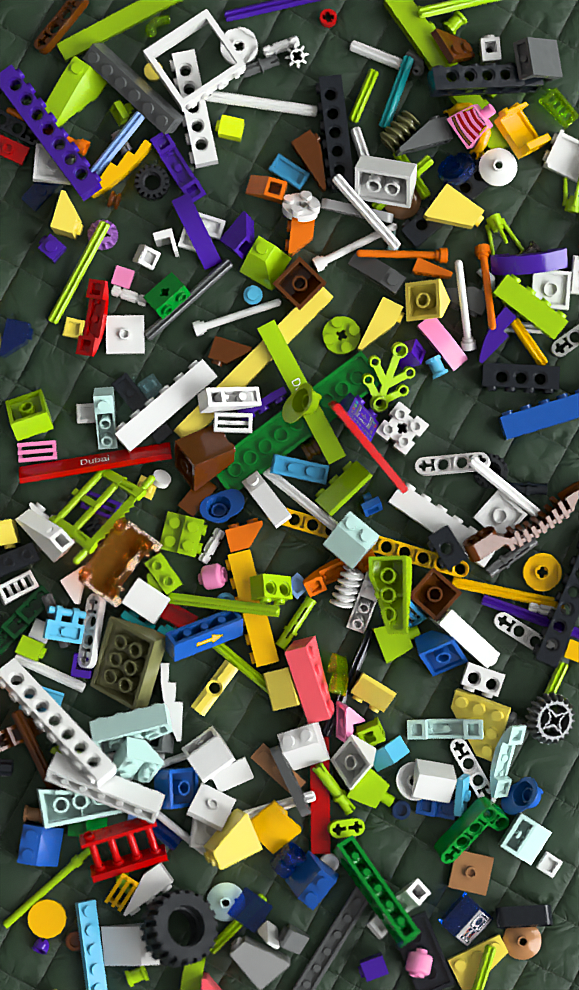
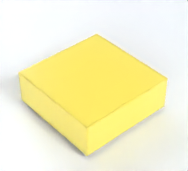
M66 317L62 335L78 339L79 335H83L85 321Z

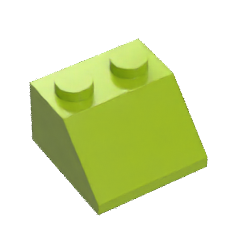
M41 389L5 401L9 422L17 441L54 429Z

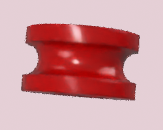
M324 9L320 14L321 25L326 28L335 25L337 19L335 11ZM326 14H329L334 19H331V22H327L323 17L325 18Z

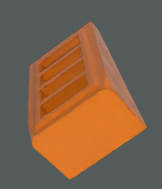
M417 258L411 272L413 275L450 279L453 274L451 271L421 258Z

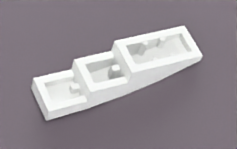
M161 662L163 701L170 713L174 736L177 741H181L183 702L176 701V682H169V663Z

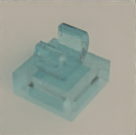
M153 373L137 384L148 400L157 395L163 388Z

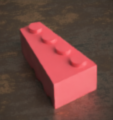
M311 636L295 640L284 653L307 722L311 724L328 720L334 714L335 706L330 698L316 637Z

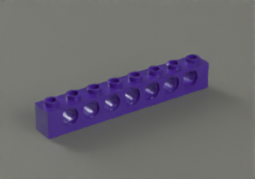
M11 64L0 72V89L81 199L85 201L102 189L99 183L102 181L96 171L93 173L88 167L91 165L84 156L82 158L77 152L80 150L74 142L70 143L67 140L69 135L63 127L58 128L56 117L52 112L47 113L44 109L47 107L41 97L38 99L35 97L34 93L36 91L30 83L26 84L23 80L25 76L19 68L15 70ZM15 85H21L18 90H12ZM31 99L29 105H23L25 100ZM42 114L41 119L34 120L35 115ZM47 129H53L50 135L45 134ZM60 143H63L64 147L60 150H57L56 146ZM75 158L73 164H67L68 159ZM80 173L87 174L84 179H78Z

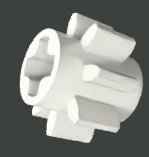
M294 44L293 50L287 48L289 56H286L285 59H290L289 66L296 63L297 68H299V63H307L304 60V56H308L309 53L303 52L304 46L297 49V45ZM299 51V56L301 57V59H296L294 61V56L292 55V53H297Z

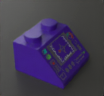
M349 393L339 404L371 442L380 424L375 419L377 415L371 408L367 410L363 406L365 401L358 394L354 396Z

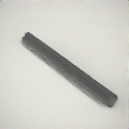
M227 258L189 291L191 295L186 301L181 303L163 320L160 317L144 332L145 337L148 340L156 337L233 267L232 262Z

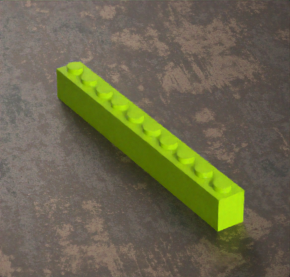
M384 0V6L419 56L424 59V63L429 70L437 65L451 67L458 64H449L431 35L436 29L431 21L428 22L426 18H419L417 10L421 7L420 5L417 6L413 0ZM480 95L448 96L454 105L470 102L473 105L478 104L483 109L489 104ZM496 113L489 118L493 127L490 129L491 135L485 147L486 151L493 148L506 149L509 147L507 141L493 122L499 117Z

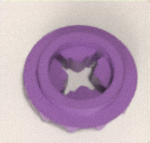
M98 220L92 223L88 229V240L90 241L100 221L108 223L110 227L106 234L109 236L103 238L98 248L99 250H107L117 242L118 231L112 222Z

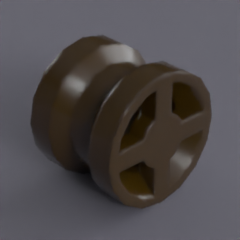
M313 437L306 444H300L308 461H311L315 455L319 456L322 454Z

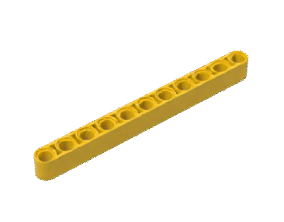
M286 508L291 515H298L300 521L297 525H292L288 519L282 526L326 539L329 537L325 532L326 526L314 516ZM310 520H315L318 523V528L314 531L307 528V523ZM379 536L377 543L371 548L374 553L379 555L400 556V549L406 547L410 551L409 557L412 558L413 565L430 570L434 567L440 573L458 578L465 577L469 572V566L465 561L459 563L465 567V571L461 575L455 572V566L449 570L446 568L439 569L436 565V559L439 558L436 552ZM383 542L391 544L390 552L385 553L381 550ZM420 553L428 555V561L425 564L418 561Z

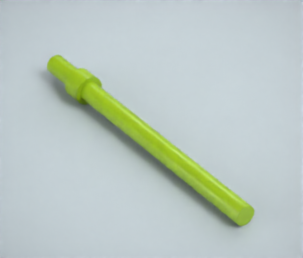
M89 847L84 849L79 855L76 854L71 858V862L10 915L3 922V925L9 928L76 867L79 868L91 854Z

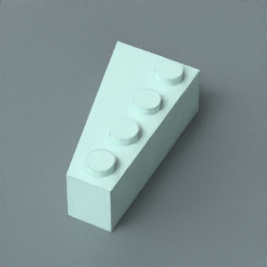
M36 788L42 824L45 829L122 813L118 809L70 790Z

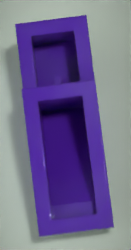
M505 304L495 315L496 328L491 330L488 327L484 335L478 358L481 364L509 337L508 333L504 330L515 320L516 315Z

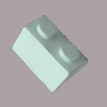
M349 511L323 545L353 570L377 543L379 535Z

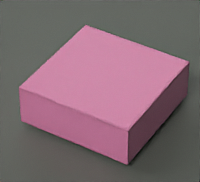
M117 265L111 284L129 290L135 271Z

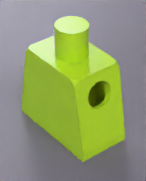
M417 625L409 628L408 634H388L385 626L373 628L386 663L414 648L411 640L421 635Z
M372 768L346 795L350 799L375 809L380 802L390 807L395 800L394 796L386 792L390 786L389 783Z

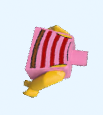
M470 102L457 103L450 109L443 111L444 114L448 113L449 118H447V121L467 149L473 148L469 153L475 152L477 155L476 160L483 156L484 149L491 135L490 129L493 127L489 118L496 113L493 106L488 104L481 109L478 104L473 105Z

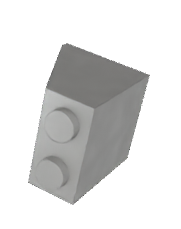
M246 935L243 938L239 936L231 943V957L259 990H262L290 966L288 955Z

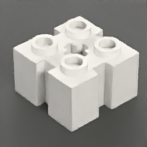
M398 402L389 413L392 419L389 422L384 420L375 434L385 442L389 439L395 444L392 448L405 457L415 444L412 441L413 437L415 436L419 439L429 424L418 416L413 419L408 415L411 410L401 402ZM404 425L407 432L398 433L399 428L397 426Z

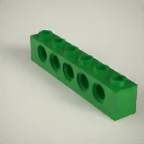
M353 835L337 844L333 853L399 948L415 939L420 933L419 929Z

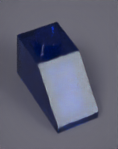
M7 318L0 347L1 358L8 357L27 345L28 340H32L34 329L31 328L32 325L30 323Z

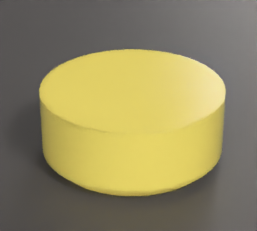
M147 63L144 68L146 78L153 82L160 80L151 65Z

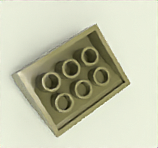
M113 616L109 617L90 686L132 710L147 707L166 647L165 635L145 626Z

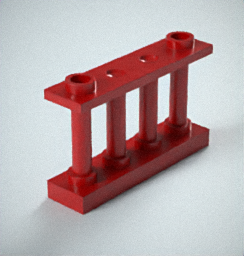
M137 817L80 834L81 848L89 847L94 865L90 866L93 883L168 861L165 845L157 844L152 829L157 826L156 820L153 824ZM145 830L150 848L139 851L134 833ZM126 836L132 853L120 856L115 839ZM107 841L113 859L102 862L96 844Z

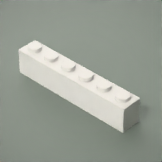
M203 359L200 362L195 360L188 366L190 370L186 374L181 372L173 379L175 383L170 387L168 384L159 391L161 395L156 399L154 397L150 398L144 404L146 408L141 412L138 409L130 415L131 420L127 424L123 421L115 428L117 431L114 434L128 452L132 451L217 378V375Z
M408 482L405 484L408 487L407 492L402 494L398 489L388 501L389 504L431 533H435L448 525L464 551L463 542L478 532L472 526H469V528L462 524L463 520L456 515L453 517L446 513L448 510L440 504L437 506L432 504V499L424 493L421 495L416 493V488ZM494 552L475 563L482 568L485 567Z
M56 752L48 768L45 780L153 824L165 798L164 794L156 790H151L139 783L131 782L116 775H113L98 788L95 784H90L87 781L82 770L78 771L74 767L69 756L65 757Z

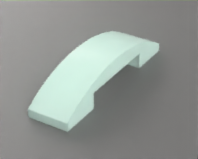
M441 718L407 720V739H484L483 719Z
M525 725L508 727L496 746L490 769V792L493 798L508 797L512 779L507 775L515 745L522 744L527 727Z

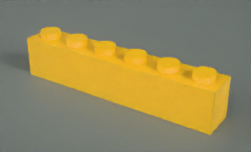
M250 549L229 554L225 563L227 570L232 571L233 578H230L232 589L237 590L238 594L235 600L260 603V601L251 600L250 577L257 574ZM243 613L241 615L243 627L246 626L248 632L244 634L246 643L251 645L253 651L249 653L252 664L256 663V666L260 667L278 662L279 657L268 616Z

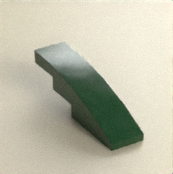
M42 585L0 627V656L45 610L42 596L50 592Z

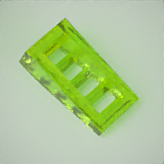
M557 87L551 88L538 100L565 129L579 117V114ZM554 96L555 99L549 102L548 100ZM559 101L561 104L554 108L553 106ZM565 107L566 110L559 114L558 112ZM568 113H570L571 116L568 119L564 120L563 118Z

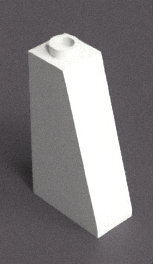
M448 608L437 622L428 616L442 631L449 636H453L458 645L481 665L488 669L489 666H493L497 662V657L500 653L453 610Z

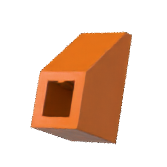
M251 175L245 194L282 204L287 189V181L269 176Z
M292 217V221L288 220L287 232H290V239H286L285 251H288V256L292 257L313 240L315 219L309 222H298V218Z
M258 518L247 520L246 525L240 526L239 523L228 525L229 529L225 530L231 553L251 547L263 526L262 520L258 521Z

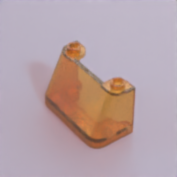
M127 518L118 519L114 523L111 532L88 563L80 569L78 573L79 581L103 599L118 607L122 602L119 593L125 590L122 587L124 582L144 555L149 557L150 551L158 553L163 545Z

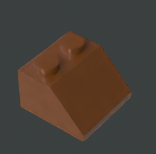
M299 256L274 281L273 286L288 302L298 310H301L327 282Z

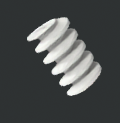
M344 565L342 567L347 571L340 572L344 579H337L341 586L335 585L334 587L339 592H333L332 595L336 599H330L329 602L337 607L352 608L354 605L353 601L357 598L356 594L359 592L358 587L361 586V580L364 579V574L356 568L352 570L347 565Z

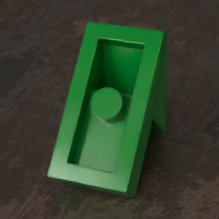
M108 817L68 824V836L79 837L80 834H84L87 831L107 827Z

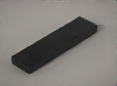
M127 373L111 384L133 413L138 409L141 412L146 408L144 404L148 401ZM164 422L151 433V436L160 444L173 434V431Z

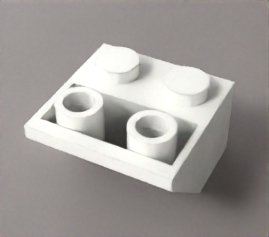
M213 726L181 748L187 760L204 783L235 761L227 744Z

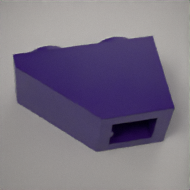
M245 211L236 218L235 222L220 239L228 250L241 259L245 257L254 244V221Z

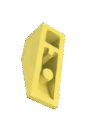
M383 297L357 350H364L393 328L396 322L400 323L405 314L402 312L403 306Z

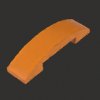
M370 549L354 568L361 569L362 573L369 571V557H376L373 549ZM337 558L311 573L303 581L309 597L311 598L326 591V585L337 581L338 578H343L340 572L347 571L342 567L346 564Z

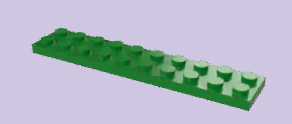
M362 351L312 387L316 393L322 396L319 405L329 423L338 417L328 405L332 400L339 403L349 393L354 396L358 394L361 398L370 393L367 385L361 380L363 374L370 373L374 377L373 383L375 387L381 384L374 368L369 365L368 359ZM366 377L365 382H369L371 377ZM280 411L236 444L234 462L216 475L226 490L236 489L240 491L245 487L242 481L256 471L261 475L271 467L273 454L286 456L313 436L304 417L302 416L294 423L285 422L282 411Z

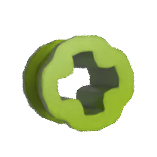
M456 10L454 15L442 24L448 33L455 35L456 30L468 21L460 11Z
M145 966L125 971L130 987H133L135 983L149 980Z

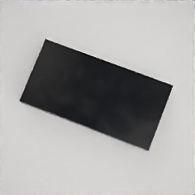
M426 911L411 916L410 918L420 933L415 939L399 948L405 964L408 953L416 951V948L427 950V954L433 959L429 975L424 976L423 979L411 976L415 989L442 990L454 985V979Z

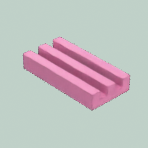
M56 440L17 443L19 463L57 460ZM52 445V448L22 451V447ZM53 452V456L23 458L25 454Z

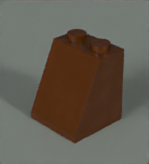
M214 424L175 440V467L193 491L201 488L234 462V454L236 452L234 444L227 440L224 433L213 432Z

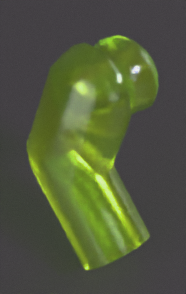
M170 16L153 17L145 26L147 36H155L158 26L170 24Z

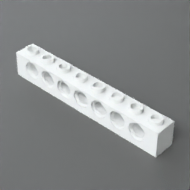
M15 658L0 668V688H5L9 692L10 698L22 706V711L34 719L35 725L40 730L43 728L47 733L48 739L52 743H57L61 753L65 757L69 756L74 767L78 771L82 770L85 773V778L90 784H95L99 788L116 774V765ZM14 681L21 682L19 685L12 684ZM27 694L33 695V697L30 699H27L24 696ZM45 708L46 711L39 712L37 711V709ZM57 721L59 724L52 726L50 722ZM64 735L72 736L70 739L62 738ZM78 748H82L85 751L83 753H77L75 750ZM90 762H95L98 765L95 767H90L88 764Z

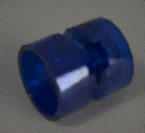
M288 842L282 848L281 853H277L270 863L278 875L288 879L296 871V867L299 868L307 860V856L297 844Z

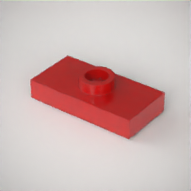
M0 134V156L23 166L30 148Z

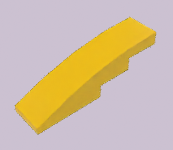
M145 139L135 154L127 151L118 166L110 162L100 177L102 181L99 183L102 189L91 197L95 199L126 178L153 148L152 144Z

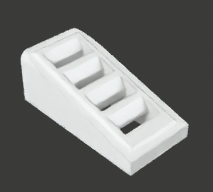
M31 570L0 585V599L4 606L39 587ZM25 577L28 578L31 584L30 587L27 586L24 580ZM19 580L24 588L23 591H21L17 583V581ZM12 584L17 591L15 595L10 587ZM3 589H7L10 595L9 598L6 597Z

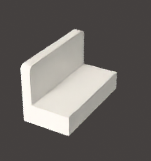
M172 228L153 233L157 247L172 243L175 257H179Z
M242 757L217 773L212 778V781H214L218 791L224 792L253 779L254 775L246 757Z

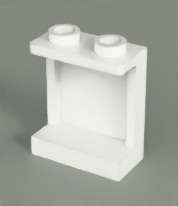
M561 129L558 134L554 133L550 143L553 146L550 151L546 150L542 160L545 161L543 167L577 183L579 178V140L565 134L564 130Z

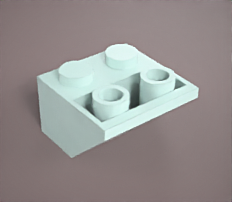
M127 737L113 755V763L116 765L115 775L124 779L138 780L141 783H149L164 765V761L146 740Z
M520 812L515 816L498 844L516 857L532 865L552 832Z

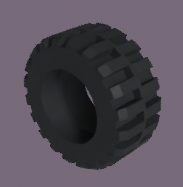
M177 889L154 898L153 902L147 905V912H144L141 917L144 920V923L140 924V930L143 931L141 939L142 942L145 941L147 945L145 949L147 952L151 951V957L155 961L160 959V964L164 966L169 965L173 968L183 967L201 961L202 958L209 955V950L214 948L215 942L213 940L218 936V931H215V927H218V921L214 919L215 911L209 908L211 904L207 900L203 901L202 895L199 893L194 894L192 890L184 891L183 889ZM173 910L182 913L190 924V939L184 947L175 943L168 932V918Z

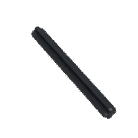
M366 629L334 700V714L325 721L321 730L322 734L326 737L332 735L336 725V701H341L345 704L375 636L373 631Z

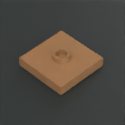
M464 850L452 864L448 887L486 896L494 857Z

